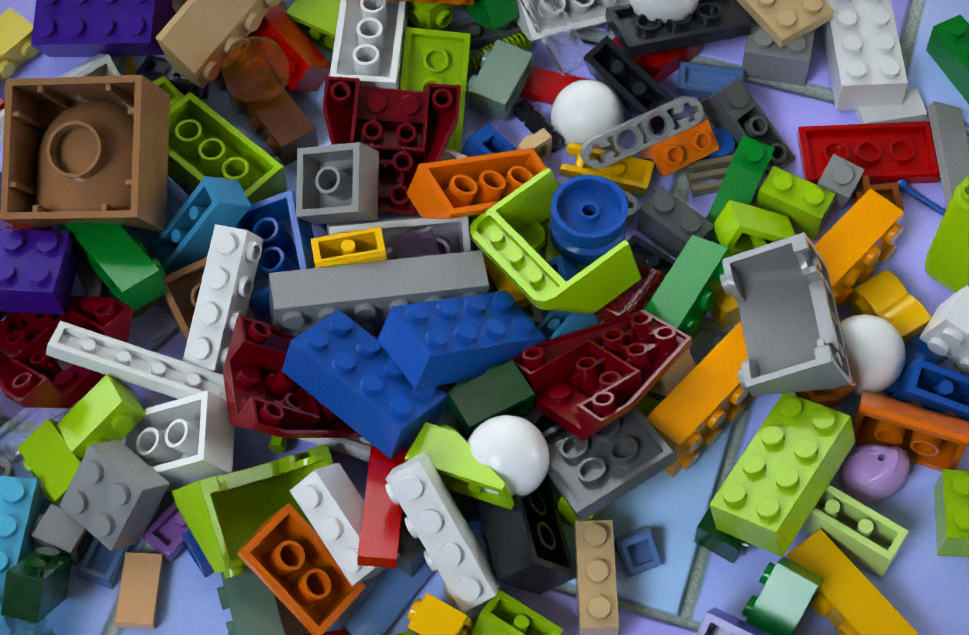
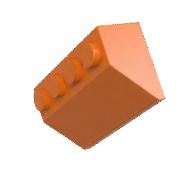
M533 148L423 163L418 165L406 194L422 218L453 219L484 213L543 171L546 166Z

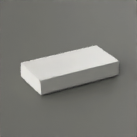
M918 89L906 90L902 105L858 107L855 110L860 124L923 122L927 118V111Z

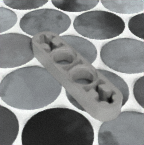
M678 97L587 139L580 149L581 160L589 167L596 169L605 168L694 127L703 118V106L696 98ZM683 104L693 107V111L689 113V120L686 117H678L672 120L671 116L667 113L669 109L672 115L682 112L684 110ZM654 116L662 117L665 123L664 130L658 135H653L648 127L650 120ZM629 129L635 136V142L630 148L624 149L620 146L618 139L621 132ZM611 143V146L617 152L615 155L612 150L602 152L600 154V161L589 157V154L593 152V145L604 148Z

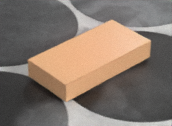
M125 552L115 617L117 628L155 629L164 566L163 554Z

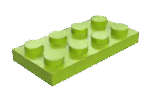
M406 27L400 90L426 92L427 83L461 85L459 120L445 149H452L461 153L471 33Z

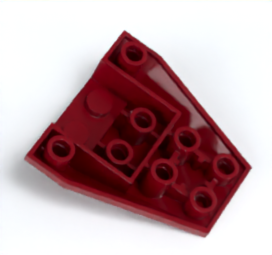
M325 77L323 112L331 145L361 142L379 151L378 213L417 215L418 211L406 193L419 164L441 161L459 120L461 85L427 83V90L425 92L361 87L360 78Z
M70 296L65 315L13 312L5 320L0 321V387L5 396L22 407L70 409L105 374L46 355L47 345L59 322L63 321L127 343L133 315L130 306L110 297Z
M640 310L537 343L509 359V361H514L534 392L535 408L584 441L631 411L690 347L692 337L646 310Z
M243 316L238 317L223 366L230 425L281 438L362 437L282 372L290 340L294 339L292 336L262 321Z

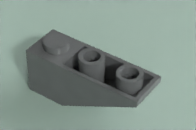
M740 77L726 84L701 102L703 111L715 128L724 129L732 134L736 148H738L743 135L775 148L765 174L768 175L773 166L783 169L796 159Z

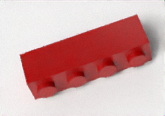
M278 6L271 8L263 17L258 29L246 37L249 44L292 91H317L325 77L330 73L331 63Z

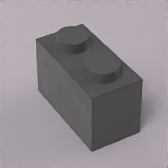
M662 186L639 208L637 230L675 259L678 258L692 235L712 242L715 225Z

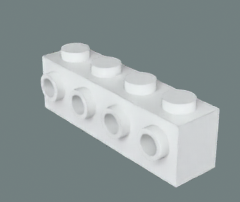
M215 224L183 362L223 375V366L236 320L239 316L246 317L256 270L261 256L263 238L248 230Z
M424 451L393 468L385 478L388 482L385 485L388 496L395 505H401L407 516L404 520L408 531L413 538L419 537L426 549L424 557L428 566L433 572L438 570L445 582L443 584V591L448 601L452 605L457 604L460 611L464 613L495 597L501 583L497 581L493 574L489 561L427 452Z

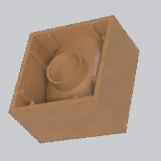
M143 75L6 79L0 220L25 230L47 231V226L69 223L116 224L139 227L151 231H166L170 94Z

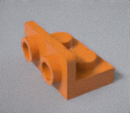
M701 119L694 127L639 151L638 154L640 159H653L661 176H668L718 151L719 146L708 119Z

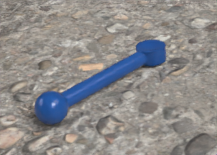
M899 179L896 181L898 182L900 192H906L942 216L944 215L945 209L910 188L906 180Z

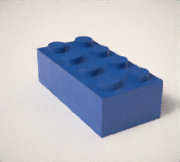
M507 291L391 306L378 337L379 343L415 389L475 379L483 375L491 366L496 364L503 365L525 349L543 342L545 339L533 321L524 313Z
M337 310L290 340L282 368L283 373L390 460L415 441L425 422L433 425L438 424L448 397L437 386L415 389L379 341L340 310Z

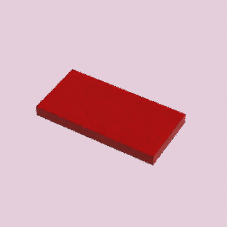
M930 121L798 127L797 138L804 180L817 185L833 154L863 168L864 171L861 176L868 175L870 185L896 183L899 179L906 180L908 184L939 182L940 172Z

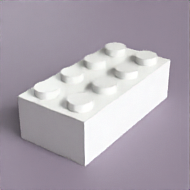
M825 0L834 10L833 19L821 25L836 111L857 110L858 107L902 105L908 80L891 0Z

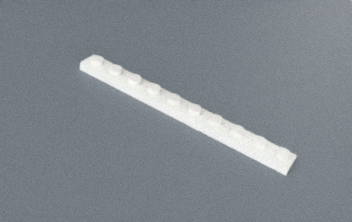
M63 321L59 322L47 345V356L105 375L108 374L111 377L177 399L210 391L226 400L222 374ZM363 437L298 438L319 446L328 444V448L367 462L370 459L371 443Z

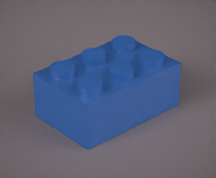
M292 189L251 204L250 209L234 227L248 230L264 239L253 290L248 304L262 318L270 315L269 273L315 268L310 240L314 238L312 223L296 217V194Z

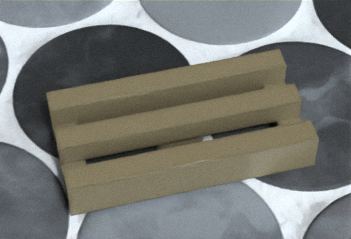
M734 154L696 161L684 168L693 197L718 193ZM711 179L717 180V181L706 182V183H701V184H697V183H696V182L705 181V180H711Z

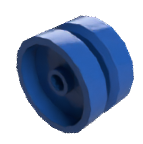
M596 175L576 176L562 183L553 194L551 203L550 238L553 248L560 255H563L575 264L590 265L625 240L629 204L624 191L615 182Z

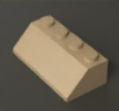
M187 0L155 38L172 69L203 89L209 81L214 80L218 76L224 63L230 56H234L239 51L246 37L258 29L263 17L271 8L276 7L281 0Z

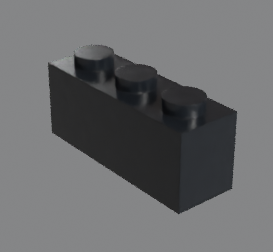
M607 35L583 57L589 73L597 81L610 86L618 94L622 104L635 117L674 100L631 57H627L626 53ZM670 109L667 111L672 119L678 115L670 114ZM654 116L649 122V130L654 135L665 127L664 120L660 116Z

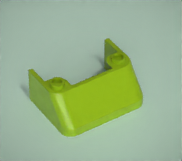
M547 167L475 218L470 225V234L478 248L537 308L576 314H592L641 280V276L630 245L626 240H623L567 282L537 253L544 247L547 240L546 233L540 224L550 217L552 197L558 189L553 172Z

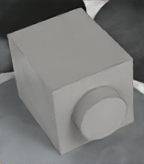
M833 154L817 185L836 193L833 206L842 210L851 197L864 169Z
M50 504L45 514L38 516L33 525L31 535L38 548L52 547L58 549L60 554L72 556L71 565L76 567L82 561L94 537L66 511L53 504Z

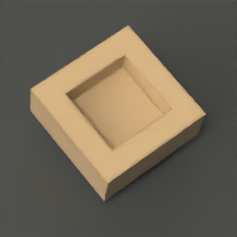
M543 128L534 135L529 134L524 137L518 145V150L533 148L541 161H544L551 156L552 136Z

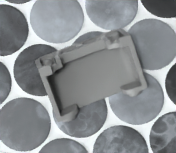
M805 232L722 259L724 274L720 275L721 284L726 295L732 294L738 302L748 359L742 361V369L738 370V378L744 391L748 390L753 396L837 389L852 384L829 272L824 259Z

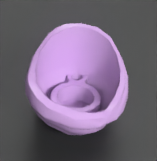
M868 443L856 447L848 453L841 465L839 478L842 488L850 497L859 502H877L893 496L902 488L908 476L910 467L908 452L899 446L890 447L877 443Z

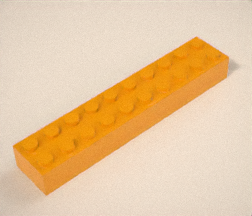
M871 188L814 245L827 266L836 307L838 305L841 307L845 306L851 299L853 289L859 283L863 284L872 277L876 270L875 266L880 261L885 263L890 259L897 247L894 245V242L903 230L900 223L904 211ZM741 321L646 417L675 454L677 461L664 469L672 477L682 468L688 470L698 459V451L705 444L711 446L719 438L723 430L721 427L728 420L734 422L741 415L745 408L744 403L751 396L754 399L758 397L753 396L748 390L744 391L738 378V370L742 369V361L748 359Z

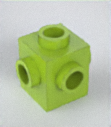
M408 1L409 18L418 28L439 30L447 27L455 18L453 4Z

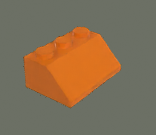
M862 391L852 422L856 441L854 445L860 446L868 443H877L890 447L899 446L908 452L911 463L941 472L943 469L956 470L969 443V421L962 420L952 413H939L925 409L922 405L915 402L905 403L892 399L882 392Z
M287 503L272 514L245 541L237 553L312 635H323L367 587L363 582L354 586L350 584L317 532L290 503Z

